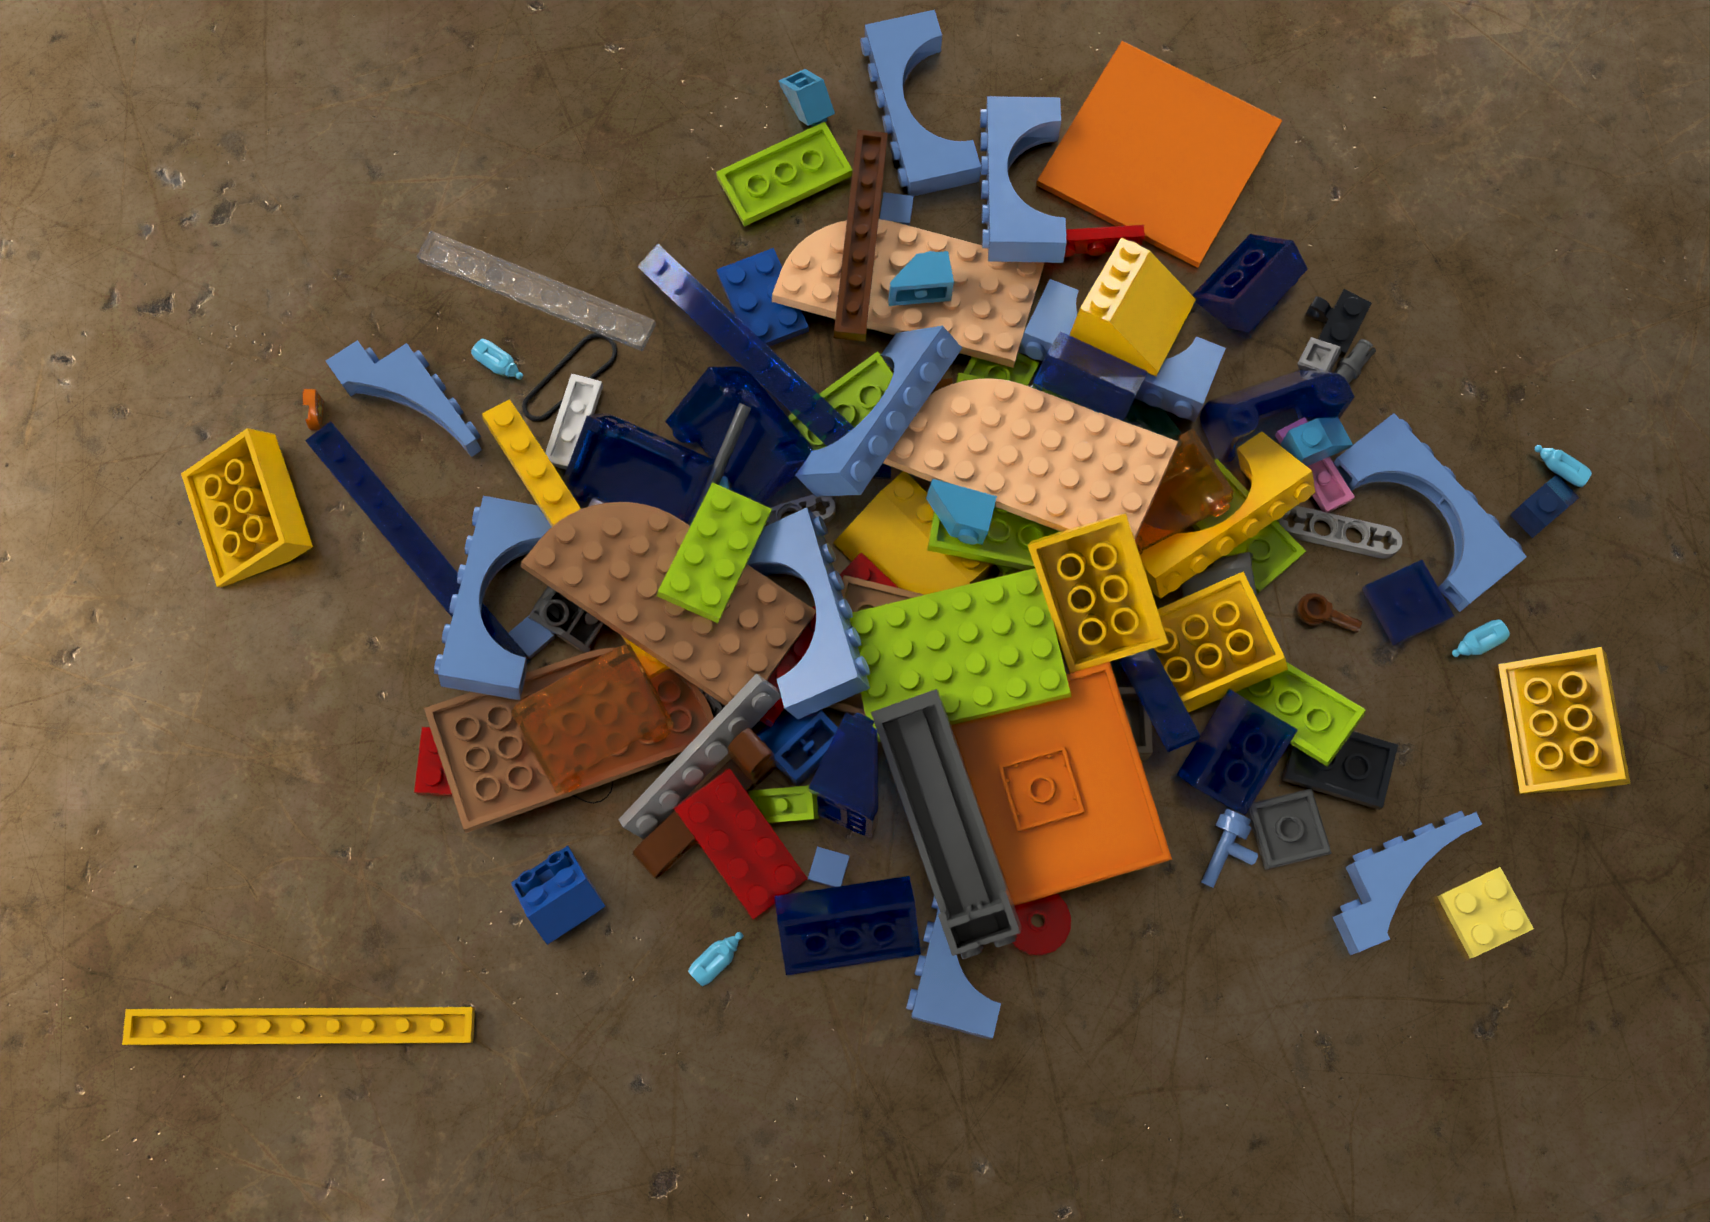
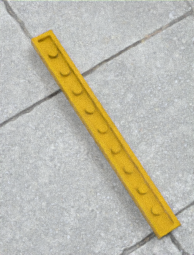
M510 399L482 413L485 424L551 527L568 515L581 510ZM623 637L649 680L669 669L665 664Z
M475 1008L126 1009L122 1045L473 1043Z

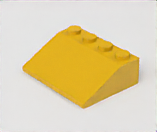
M1121 238L1081 305L1069 337L1151 375L1157 376L1196 299L1150 250L1139 246L1135 242Z
M247 428L181 473L217 587L230 585L290 562L313 547L275 434Z
M904 471L883 488L833 542V545L850 562L862 552L898 588L924 595L980 582L992 572L993 568L992 563L927 551L934 510L926 499L927 492Z
M1126 513L1045 536L1028 544L1070 673L1168 644Z
M1244 571L1159 608L1158 612L1168 644L1134 654L1165 723L1288 670L1285 656Z
M1602 647L1498 664L1520 794L1596 789L1630 784L1608 658Z

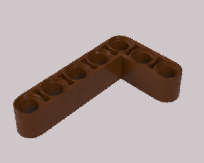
M746 728L729 744L727 750L730 760L700 788L730 768L749 795V791L754 790L775 769L774 753L750 728ZM674 811L635 848L632 855L657 879L685 855L697 841Z

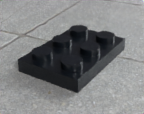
M1353 731L1328 767L1291 744L1282 780L1380 810L1384 806L1398 744Z

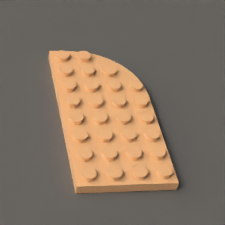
M879 219L867 328L895 335L898 332L944 326L962 347L959 353L1014 368L1045 262L988 261V249H982V245L905 224ZM847 220L817 230L796 246L782 267L772 293V302L825 317L836 318ZM928 251H948L954 279L951 301L889 306L890 282L916 254Z
M973 379L948 385L930 394L883 464L930 482L932 479L997 496L995 507L1060 532L1126 513L1134 539H1136L1176 451L1178 441L1020 383L1002 379Z

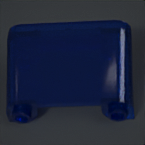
M737 366L708 367L665 422L673 430L672 433L678 441L692 444L699 443L715 462L739 403L750 407L751 410L724 475L733 485L730 489L731 491L763 504L796 477L795 474L814 449L750 372Z
M1298 370L1208 401L1201 410L1200 421L1216 459L1223 464L1234 460L1236 444L1255 430L1259 419L1291 408L1295 409L1299 420L1304 417L1313 420L1316 418L1340 419L1355 396L1345 377L1340 374L1314 370Z
M600 413L586 416L563 481L576 500L586 502L588 498H599L608 503L633 502L644 504L668 512L687 524L698 503L715 460L617 416Z
M845 713L808 790L814 794H819L817 797L818 815L861 836L872 838L877 828L879 811L878 731L873 727L874 721L860 713H855L854 716Z

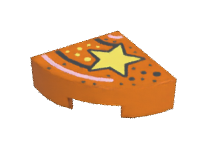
M304 389L303 405H309L308 419H305L306 424L310 430H322L324 400L316 389Z

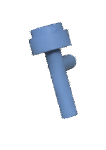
M1226 809L1224 814L1220 813L1215 826L1224 830L1201 883L1214 888L1228 854L1250 865L1256 862L1258 853L1234 842L1236 836L1247 840L1252 828L1249 826L1251 819L1229 809Z

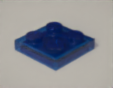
M1423 560L1371 582L1362 588L1393 646L1454 617Z

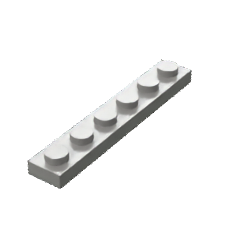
M756 673L618 819L623 828L642 839L650 835L674 811L673 808L681 803L728 754L727 748L733 739L746 728L751 729L781 698L780 691Z

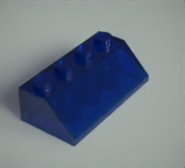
M910 876L774 896L786 975L921 955L915 899Z

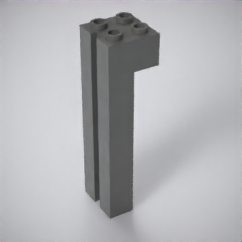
M935 689L871 712L940 910L938 917L952 956L961 954L962 959L982 953L984 944L994 942L996 947H1001L1015 942L1016 934L1021 932L1022 926L939 690Z

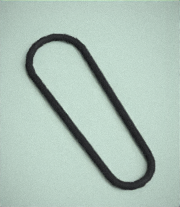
M593 333L584 337L523 400L522 410L525 416L533 421H541L560 408L562 400L542 416H533L527 411V403L588 340L597 337L604 338L609 341L613 350L609 361L588 378L595 379L614 362L617 355V347L613 339L603 333Z

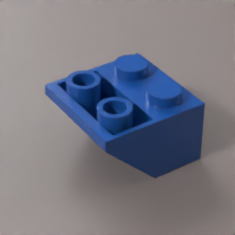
M784 709L772 728L766 725L756 734L773 751L776 767L795 786H799L845 743V734L822 710L797 719Z
M569 846L552 853L545 861L531 870L524 871L517 879L511 882L527 918L547 945L606 907Z

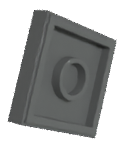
M1312 788L1246 805L1265 870L1332 853Z

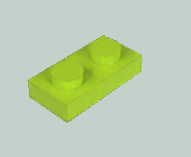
M816 785L749 791V796L768 823L819 819Z

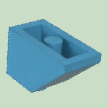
M803 69L779 80L780 87L798 119L806 125L816 126L828 120L827 117L835 114L824 80L819 76Z
M928 251L916 254L890 282L889 306L951 301L954 279L948 251Z
M1316 418L1289 430L1280 445L1304 465L1309 466L1350 448L1353 443L1339 418Z
M932 479L926 499L949 535L958 538L965 544L983 545L989 531L997 496Z

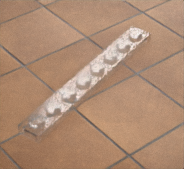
M431 230L417 255L419 262L640 351L644 350L656 326L654 319Z

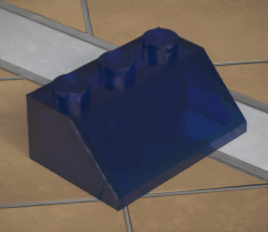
M1249 234L1192 296L1196 299L1195 302L1227 328L1250 332L1258 325L1259 321L1268 311L1277 305L1281 297L1298 282V279L1308 268L1293 240Z
M1060 331L1042 362L1033 381L1032 388L1086 407L1097 413L1124 421L1148 372Z
M1228 689L1177 775L1194 788L1246 815L1298 729Z

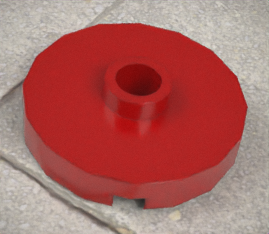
M1058 894L1014 906L1022 927L1021 932L1016 934V941L1011 944L1027 955L1044 956L1055 952L1065 943L1071 930V915L1067 904ZM1040 915L1044 920L1043 926H1034L1031 921L1032 916Z

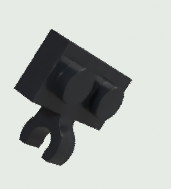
M1343 289L1333 308L1325 299L1316 296L1313 303L1310 304L1306 315L1325 323L1317 339L1340 346L1341 353L1339 357L1343 358L1372 303Z

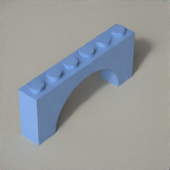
M935 10L866 24L865 37L860 39L863 55L869 56L871 62L868 64L870 80L877 83L878 89L875 90V97L878 108H884L885 116H882L885 133H891L893 142H890V150L893 160L899 161L900 169H897L900 186H906L908 195L918 196L979 182L981 164L974 141H952L932 134L913 117L904 98L903 87L912 69L928 56L941 52L942 33Z
M987 96L986 109L980 110V128H985V132H981L980 151H986V156H981V175H986V180H982L981 199H987V205L982 204V224H987V229L982 231V249H988V261L1064 262L1067 244L1066 218L1050 216L1030 207L1017 195L1008 176V170L1012 163L1023 152L1039 144L1058 142L1061 126L1060 98Z
M1049 279L1024 332L1019 348L1020 353L1032 359H1038L1053 365L1062 371H1068L1083 377L1090 382L1113 389L1120 394L1141 400L1150 406L1171 412L1180 418H1186L1193 422L1196 421L1226 349L1225 347L1196 336L1194 342L1185 351L1165 359L1157 376L1151 375L1069 337L1077 317L1076 298L1079 290Z
M937 326L895 334L881 354L894 373L888 388L879 402L855 428L841 439L827 447L812 451L795 474L816 497L862 494L962 349L945 327Z
M1395 413L1334 461V465L1351 491L1372 482L1399 483L1420 492L1441 511L1452 532L1455 550L1451 571L1438 589L1459 612L1527 557L1522 552L1521 545L1515 539L1507 536L1500 528L1498 520L1482 509L1475 495L1469 490H1465L1457 482L1454 473L1434 457L1432 449L1427 444L1420 442L1412 433L1409 424L1403 419H1399Z
M483 496L481 506L475 507L473 512L472 526H475L473 536L468 535L466 539L465 554L468 555L466 565L461 564L459 567L457 583L461 585L459 593L453 594L451 598L450 613L453 614L451 624H445L442 643L445 644L443 655L438 654L436 657L434 674H438L441 687L521 700L527 674L526 657L510 653L492 639L481 618L482 603L485 592L494 576L510 561L528 554L551 528V525L538 505Z
M804 508L765 526L747 565L764 576L788 574L806 581L814 597L816 625L810 646L794 668L776 679L784 709L797 719L870 689L867 676L870 675V669L865 658L860 656L858 649L861 646V639L857 630L851 626L849 618L853 617V613L848 601L845 598L843 599L841 590L844 589V583L838 571L834 570L832 562L836 561V557L829 543H826L824 535L828 534L827 527L821 516L816 517L808 508Z
M934 896L931 908L937 909L935 922H927L923 941L928 942L929 946L926 956L919 955L915 975L921 976L918 990L912 988L910 990L906 1009L912 1010L911 1019L991 1040L994 1036L1001 1003L995 1002L978 992L964 975L957 955L952 956L938 917L940 910Z

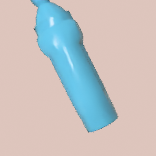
M480 339L473 346L471 354L474 359L494 373L501 376L516 377L518 380L523 378V373L519 372L512 356L491 341Z
M1541 445L1535 446L1534 450L1540 453L1542 461L1545 462L1551 471L1574 486L1582 488L1587 483L1592 474L1587 466L1562 450L1542 448Z
M1501 619L1491 620L1468 632L1464 639L1460 641L1458 648L1452 651V655L1458 657L1460 654L1467 656L1483 654L1504 643L1510 637L1509 630Z
M737 932L735 936L725 937L723 940L712 943L691 964L688 972L702 987L709 984L731 963L734 952L737 950L738 942L743 938V934Z

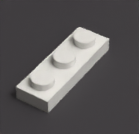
M571 373L545 452L554 467L573 472L576 471L603 388L602 381Z

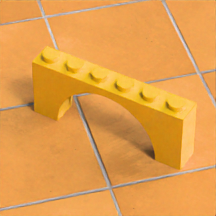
M1262 431L1239 446L1237 454L1240 470L1249 478L1252 484L1245 502L1232 516L1213 527L1188 533L1165 532L1142 524L1135 542L1151 591L1161 599L1168 593L1177 590L1184 582L1203 572L1222 556L1228 555L1238 545L1257 535L1260 530L1273 521L1282 518L1285 513L1301 502L1308 500L1315 493L1313 471Z

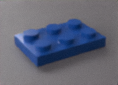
M774 248L716 269L717 276L751 354L809 332V326L800 309L772 302V293L782 270Z

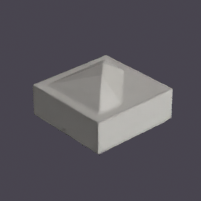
M1311 337L1298 362V368L1328 378L1341 353L1340 346Z

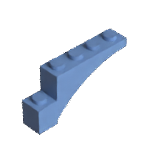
M357 340L326 360V363L350 397L355 393L366 394L406 405L442 426L463 446L471 457L482 451L477 442L481 435L471 421L466 424L460 417L464 413L453 397L448 400L442 393L446 390L445 385L436 373L430 376L425 368L430 365L419 350L413 352L406 343L379 360L370 347L364 350Z
M1459 811L1443 818L1446 825L1435 829L1433 824L1430 823L1414 830L1413 832L1416 837L1404 841L1403 837L1399 836L1383 843L1385 847L1383 851L1374 854L1372 848L1352 856L1355 862L1345 868L1362 901V905L1359 899L1340 906L1342 913L1333 917L1350 955L1390 940L1387 933L1390 922L1400 899L1411 881L1423 866L1444 846L1460 835L1482 825L1476 812L1465 816L1463 811Z

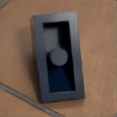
M1556 475L1526 499L1510 516L1533 538L1580 497Z

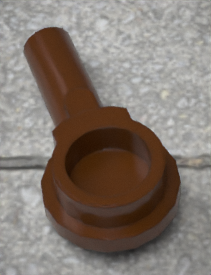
M1306 594L1299 600L1297 604L1298 616L1309 625H1319L1324 621H1328L1355 633H1358L1361 628L1362 621L1332 609V603L1328 602L1320 594Z

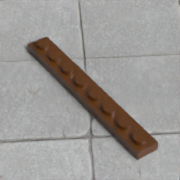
M857 131L833 338L863 342L866 340L888 133Z

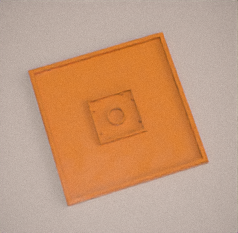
M1121 41L1039 176L1036 186L1114 226L1144 225V241L1199 268L1279 129L1282 120Z
M1110 662L1066 674L1072 697L951 725L1014 906L1172 860Z

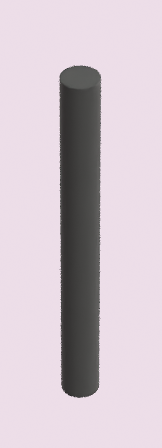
M739 403L690 519L691 523L712 482L717 485L720 484L751 410L750 407Z

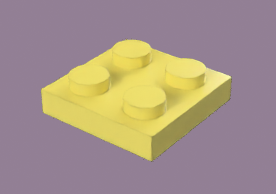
M1501 867L1437 896L1469 958H1474L1534 929Z

